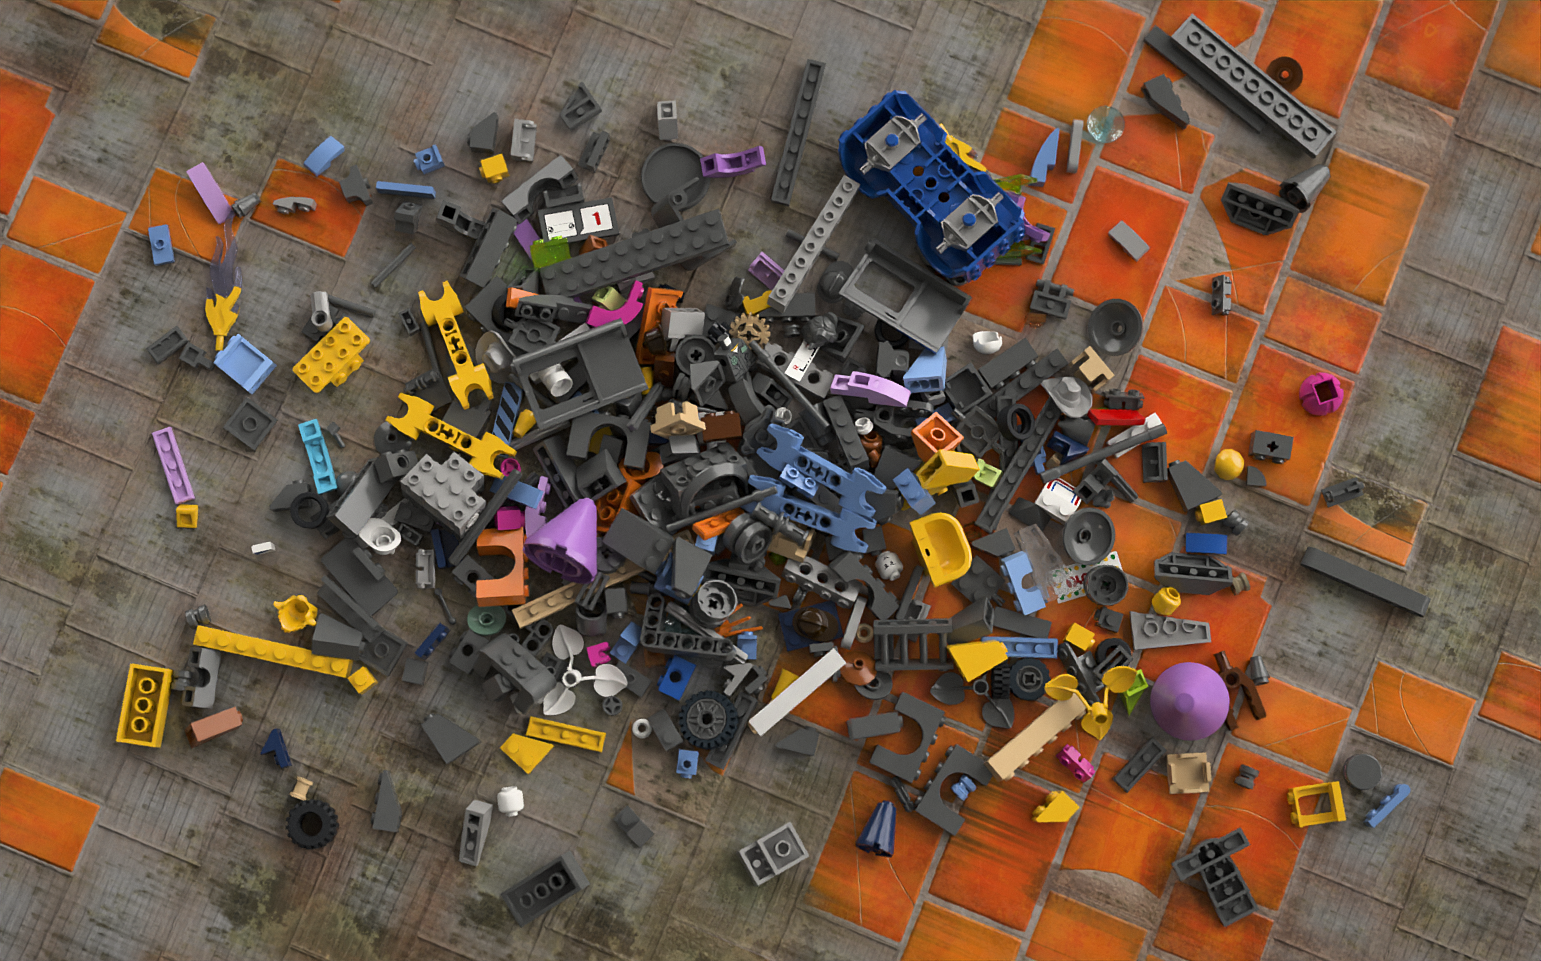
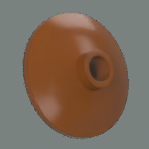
M1278 57L1266 69V74L1289 93L1297 90L1303 81V69L1299 62L1291 57ZM1283 71H1287L1289 76L1284 77L1282 75Z
M850 651L842 656L846 664L840 668V675L846 682L856 686H863L873 681L877 671H875V661L870 655L862 651Z

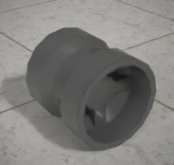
M1234 509L1222 524L1225 527L1231 528L1232 533L1238 536L1249 524V521L1241 518L1239 512Z
M205 604L199 606L198 609L185 611L191 629L196 628L202 623H211L210 613Z
M173 670V677L175 679L171 683L170 689L184 691V686H191L189 680L192 679L193 672Z
M1241 764L1239 768L1240 774L1236 777L1234 783L1253 790L1254 780L1258 777L1259 771Z

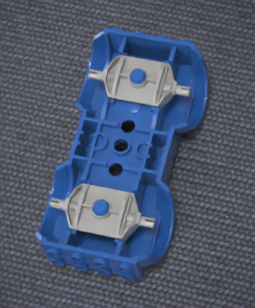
M894 90L891 93L889 92L878 105H874L869 109L867 115L857 119L849 131L845 130L840 135V139H838V154L842 168L847 177L861 184L859 191L872 199L885 196L915 227L917 245L925 259L938 273L947 278L963 277L968 283L972 280L976 281L986 267L990 268L995 264L996 258L1000 255H1005L1014 242L1018 243L1024 238L1025 212L984 171L974 173L945 143L948 134L906 91ZM915 167H922L924 169L923 175L915 176L913 174ZM932 179L937 182L933 188L926 186L928 180ZM941 193H947L950 199L942 203L938 197Z

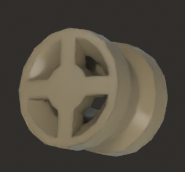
M1243 572L1238 574L1237 577L1232 576L1233 583L1230 589L1234 595L1240 594L1241 591L1250 590L1249 581Z

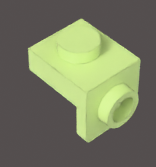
M979 458L977 465L980 470L973 476L974 480L995 489L1004 473L986 464L984 460Z

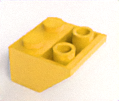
M1052 791L1045 798L1047 802L1042 806L1039 805L1032 812L1034 816L1031 820L1034 822H1067L1080 807L1063 791Z

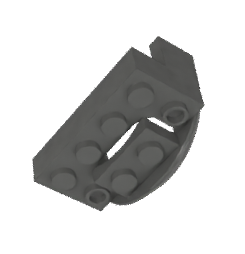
M728 442L660 469L661 481L671 494L672 510L681 520L688 517L689 506L696 493L706 484L719 477L733 475L737 485L744 491V495L747 496L750 493L747 463Z

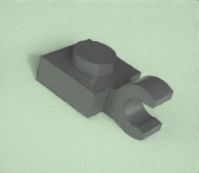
M190 342L187 343L179 357L180 360L196 369L201 364L213 371L216 366L212 361L204 357L207 353L206 351Z

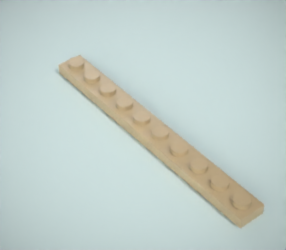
M688 529L672 536L674 540L680 537L695 545ZM672 545L671 548L669 549V551H668V553L666 554V556H665V558L663 559V561H665V560L667 559L669 553L672 552V547H673V545ZM627 558L623 567L617 569L616 572L604 574L610 576L604 590L646 571V569ZM600 579L592 595L597 593L604 579ZM593 582L589 584V586H588V588H587V590H586V592H585V594L583 595V597H582L581 600H584V599H585V597H586L587 593L589 592V590H590V588H591ZM569 583L513 609L512 613L520 629L575 604L574 601L584 584Z

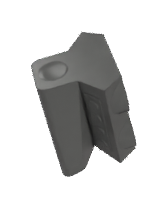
M888 341L879 342L875 376L887 380L891 376L894 383L904 385L903 376L908 371L909 364L908 351L902 348L893 350Z

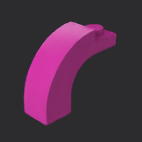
M634 280L625 303L616 310L608 311L592 305L585 323L598 327L619 318L622 319L624 325L629 323L637 316L643 306V303L637 301V298L640 299L644 292L643 283Z

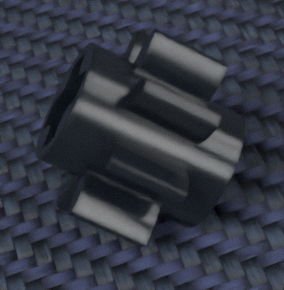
M715 322L707 332L710 335L709 340L716 345L719 343L717 340L719 336L727 334L730 337L731 334L728 332L730 327L725 322L721 324Z

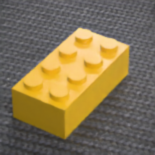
M130 663L116 738L117 742L161 747L171 694L170 686L173 682V670Z

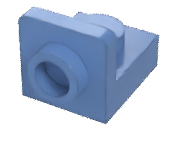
M742 631L741 635L737 636V648L748 655V660H756L757 635H753V632Z

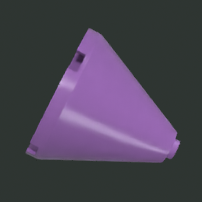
M586 497L577 500L525 540L522 549L524 554L543 570L549 573L554 570L563 574L561 578L579 584L592 583L597 574V507L594 504L595 502Z
M1192 662L1176 664L1166 669L1155 681L1150 697L1152 714L1158 725L1169 735L1182 740H1199L1216 732L1227 717L1230 702L1228 689L1222 678L1211 668Z

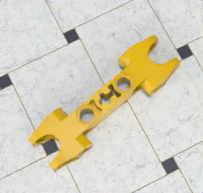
M447 280L443 282L444 295L437 301L429 300L423 290L418 293L421 310L428 327L437 323L439 325L457 374L449 376L448 380L455 396L461 402L464 410L469 408L468 395L472 390H483L489 400L493 399L494 396L491 379L484 363L477 366L473 365L455 316L464 313L457 294L453 291ZM448 326H453L452 330L445 331ZM455 343H457L460 350L456 351ZM461 359H466L465 363L458 364Z
M399 394L398 398L408 405V413L400 419L387 416L386 422L397 428L403 435L417 440L420 433L423 432L471 456L469 464L483 475L503 479L504 474L494 468V459L502 453L515 457L516 450L504 443L499 437L485 432L483 438L479 440L431 416L434 409L432 404L415 396ZM438 424V429L431 432L432 425ZM444 432H446V433H448V434H450V435H453V434H454V437H453V438H451V437L448 438V437L444 434ZM470 440L471 446L464 448V443Z

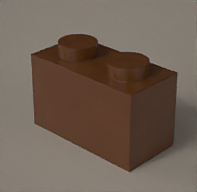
M726 411L723 412V415L716 416V413H709L701 418V421L705 422L706 430L702 431L704 443L742 439L739 413Z

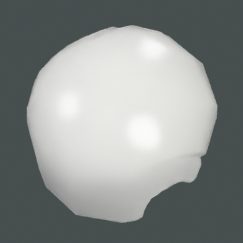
M992 331L976 332L973 334V345L982 354H993L999 351L1002 346V337L1000 336L999 339L998 333Z

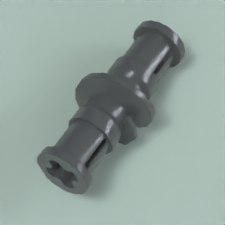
M761 502L757 503L750 515L751 518L755 517L764 522L765 525L774 529V536L780 532L786 538L797 542L799 547H801L809 534V531L806 530L805 532L792 522H788L790 516L783 519V511L777 515L774 511H770L762 506Z

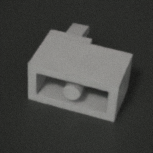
M697 308L662 309L661 328L668 351H676L678 341L681 338L703 334L705 312Z

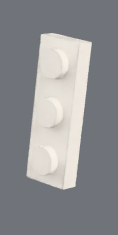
M1153 413L1145 418L1144 425H1134L1107 441L1106 444L1108 446L1160 425L1162 422L1157 414ZM1136 446L1114 454L1115 458L1117 459Z

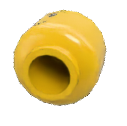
M1162 587L1152 598L1154 610L1160 615H1171L1181 604L1179 592L1172 587Z

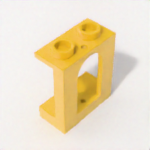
M1339 781L1288 788L1287 800L1289 805L1291 804L1293 812L1290 813L1295 827L1301 828L1303 826L1346 820ZM1328 792L1332 812L1301 815L1298 802L1300 797Z

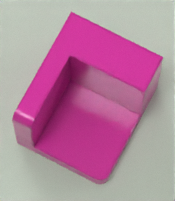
M503 506L498 509L494 515V526L497 530L521 528V516L518 506Z

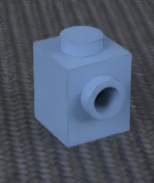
M679 749L676 773H681L680 777L692 779V775H696L699 752Z

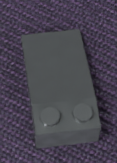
M569 850L501 893V896L519 926L523 927L588 886L590 882Z

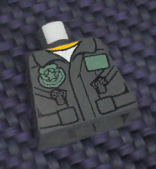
M723 334L717 339L720 347L714 353V359L721 364L726 378L725 382H738L757 358L741 338H729L727 334Z

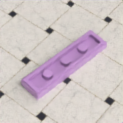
M167 427L153 432V439L175 505L194 500L195 497L172 428Z

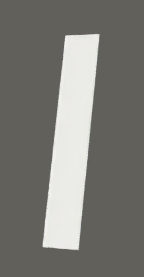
M833 648L750 719V724L762 736L845 665L846 662Z

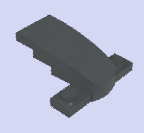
M1241 827L1219 839L1209 838L1194 845L1190 854L1171 863L1180 882L1198 873L1206 894L1223 927L1259 910L1249 892L1248 886L1240 875L1241 872L1230 857V855L1250 845Z

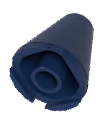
M883 800L882 803L876 805L856 841L857 848L867 853L870 851L874 852L876 856L891 858L893 856L896 808L892 802Z

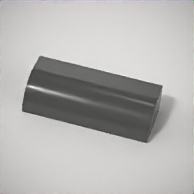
M378 457L368 459L326 516L330 522L347 534L354 536L359 534L396 483V481L381 483L374 461L379 459Z

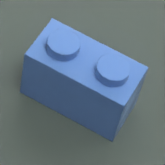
M909 468L893 479L909 505L920 515L936 504L927 489H923L917 475Z

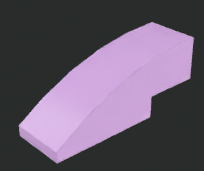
M203 162L186 171L219 225L235 216L220 187Z

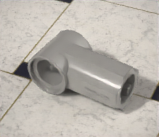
M314 292L310 295L312 306L311 320L319 331L327 332L333 326V321L330 317L328 293ZM326 318L324 323L319 324L321 319Z

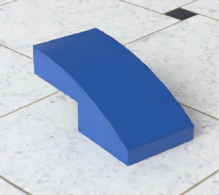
M1186 533V553L1227 555V535Z

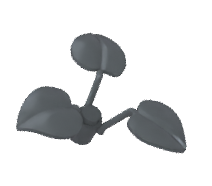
M1008 659L1001 662L1000 664H1007ZM987 671L983 673L982 679L974 681L973 686H963V679L960 675L948 672L940 676L931 687V694L937 700L949 705L959 704L965 699L963 690H974L978 695H985L990 702L985 703L982 708L984 720L996 727L1010 729L1013 725L1014 707L1011 700L992 699L987 693L989 685L985 681Z

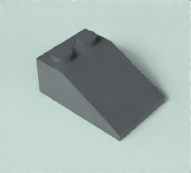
M621 508L602 542L635 564L655 574L673 545L674 539L666 531Z

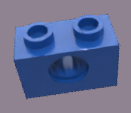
M675 655L673 659L669 658L665 666L668 670L665 676L661 675L657 686H659L658 691L680 701L696 665ZM673 672L681 674V679L677 683L670 680V675Z

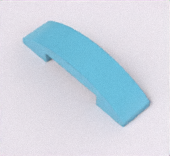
M314 419L298 424L309 456L318 494L321 495L336 490L337 484L333 466L318 420Z

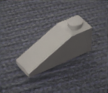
M474 800L466 808L459 855L460 862L478 866L491 822L492 804Z

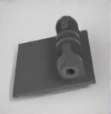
M438 367L405 383L406 387L403 389L406 395L410 394V396L418 397L434 406L433 411L453 401Z

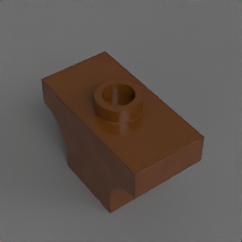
M666 351L667 355H655L654 384L662 382L664 387L673 388L676 352Z

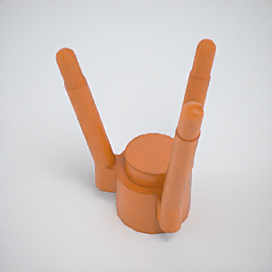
M740 603L739 605H737L733 613L740 609L743 606V604ZM747 616L732 623L726 620L721 626L714 628V630L720 636L727 638L732 635L741 634L742 631L754 632L762 630L763 627L731 631L733 626L751 619L750 616Z

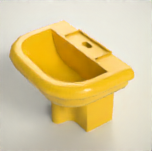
M938 512L909 522L913 536L912 544L921 566L924 567L925 577L929 576L934 587L956 580L966 574L971 566L972 554L963 528L956 518L950 514ZM925 549H928L930 556L926 555Z

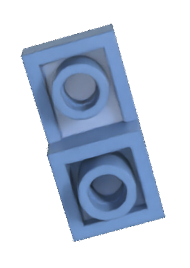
M330 136L309 155L303 164L313 174L318 176L331 166L333 159L344 152V146Z

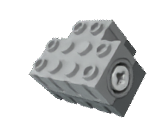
M455 452L442 465L432 460L426 454L400 481L402 496L407 500L409 499L412 504L421 511H424L436 523L438 522L442 528L451 535L453 534L460 542L486 507V501L478 496L484 491V475Z

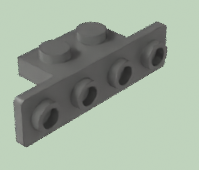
M1068 641L1058 645L1057 654L1067 674L1074 676L1078 681L1076 690L1080 692L1090 707L1096 702L1101 703L1096 692L1106 686L1092 673L1098 664L1091 651L1076 657Z

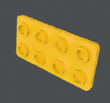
M344 317L293 367V372L315 393H319L330 381L338 387L347 380L353 371L359 369L364 360L358 354L370 343V339L348 317Z

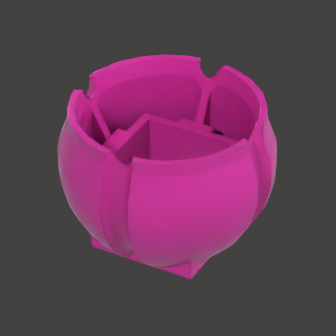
M1323 372L1316 373L1315 376H1308L1299 389V399L1303 400L1302 407L1309 413L1317 416H1325L1327 413L1335 412L1342 404L1344 395L1343 389L1340 388V381L1333 375ZM1327 382L1333 399L1320 403L1314 386Z

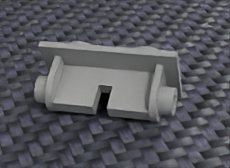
M418 549V553H416V567H422V571L416 570L415 584L417 588H435V549Z

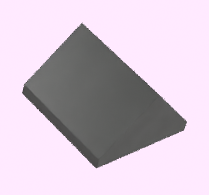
M838 316L836 341L834 343L826 342L819 349L844 363L861 336L864 325Z
M717 360L690 364L691 386L700 407H703L726 381L721 364Z

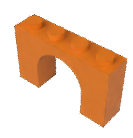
M523 527L509 530L484 529L477 538L479 556L506 555L515 561L514 569L506 577L476 581V598L479 607L526 604V597H529V586L526 585V579H529V569L525 568V562H529V558L522 550L523 544L527 539Z

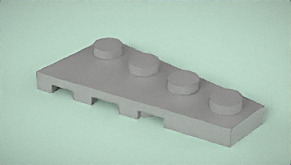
M1129 612L1133 650L1211 642L1210 626L1207 622Z

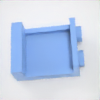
M237 334L230 338L227 343L228 346L224 351L221 350L215 356L214 364L253 394L277 365L241 335Z

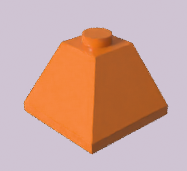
M937 412L911 431L918 456L925 463L939 449L953 451L964 439Z

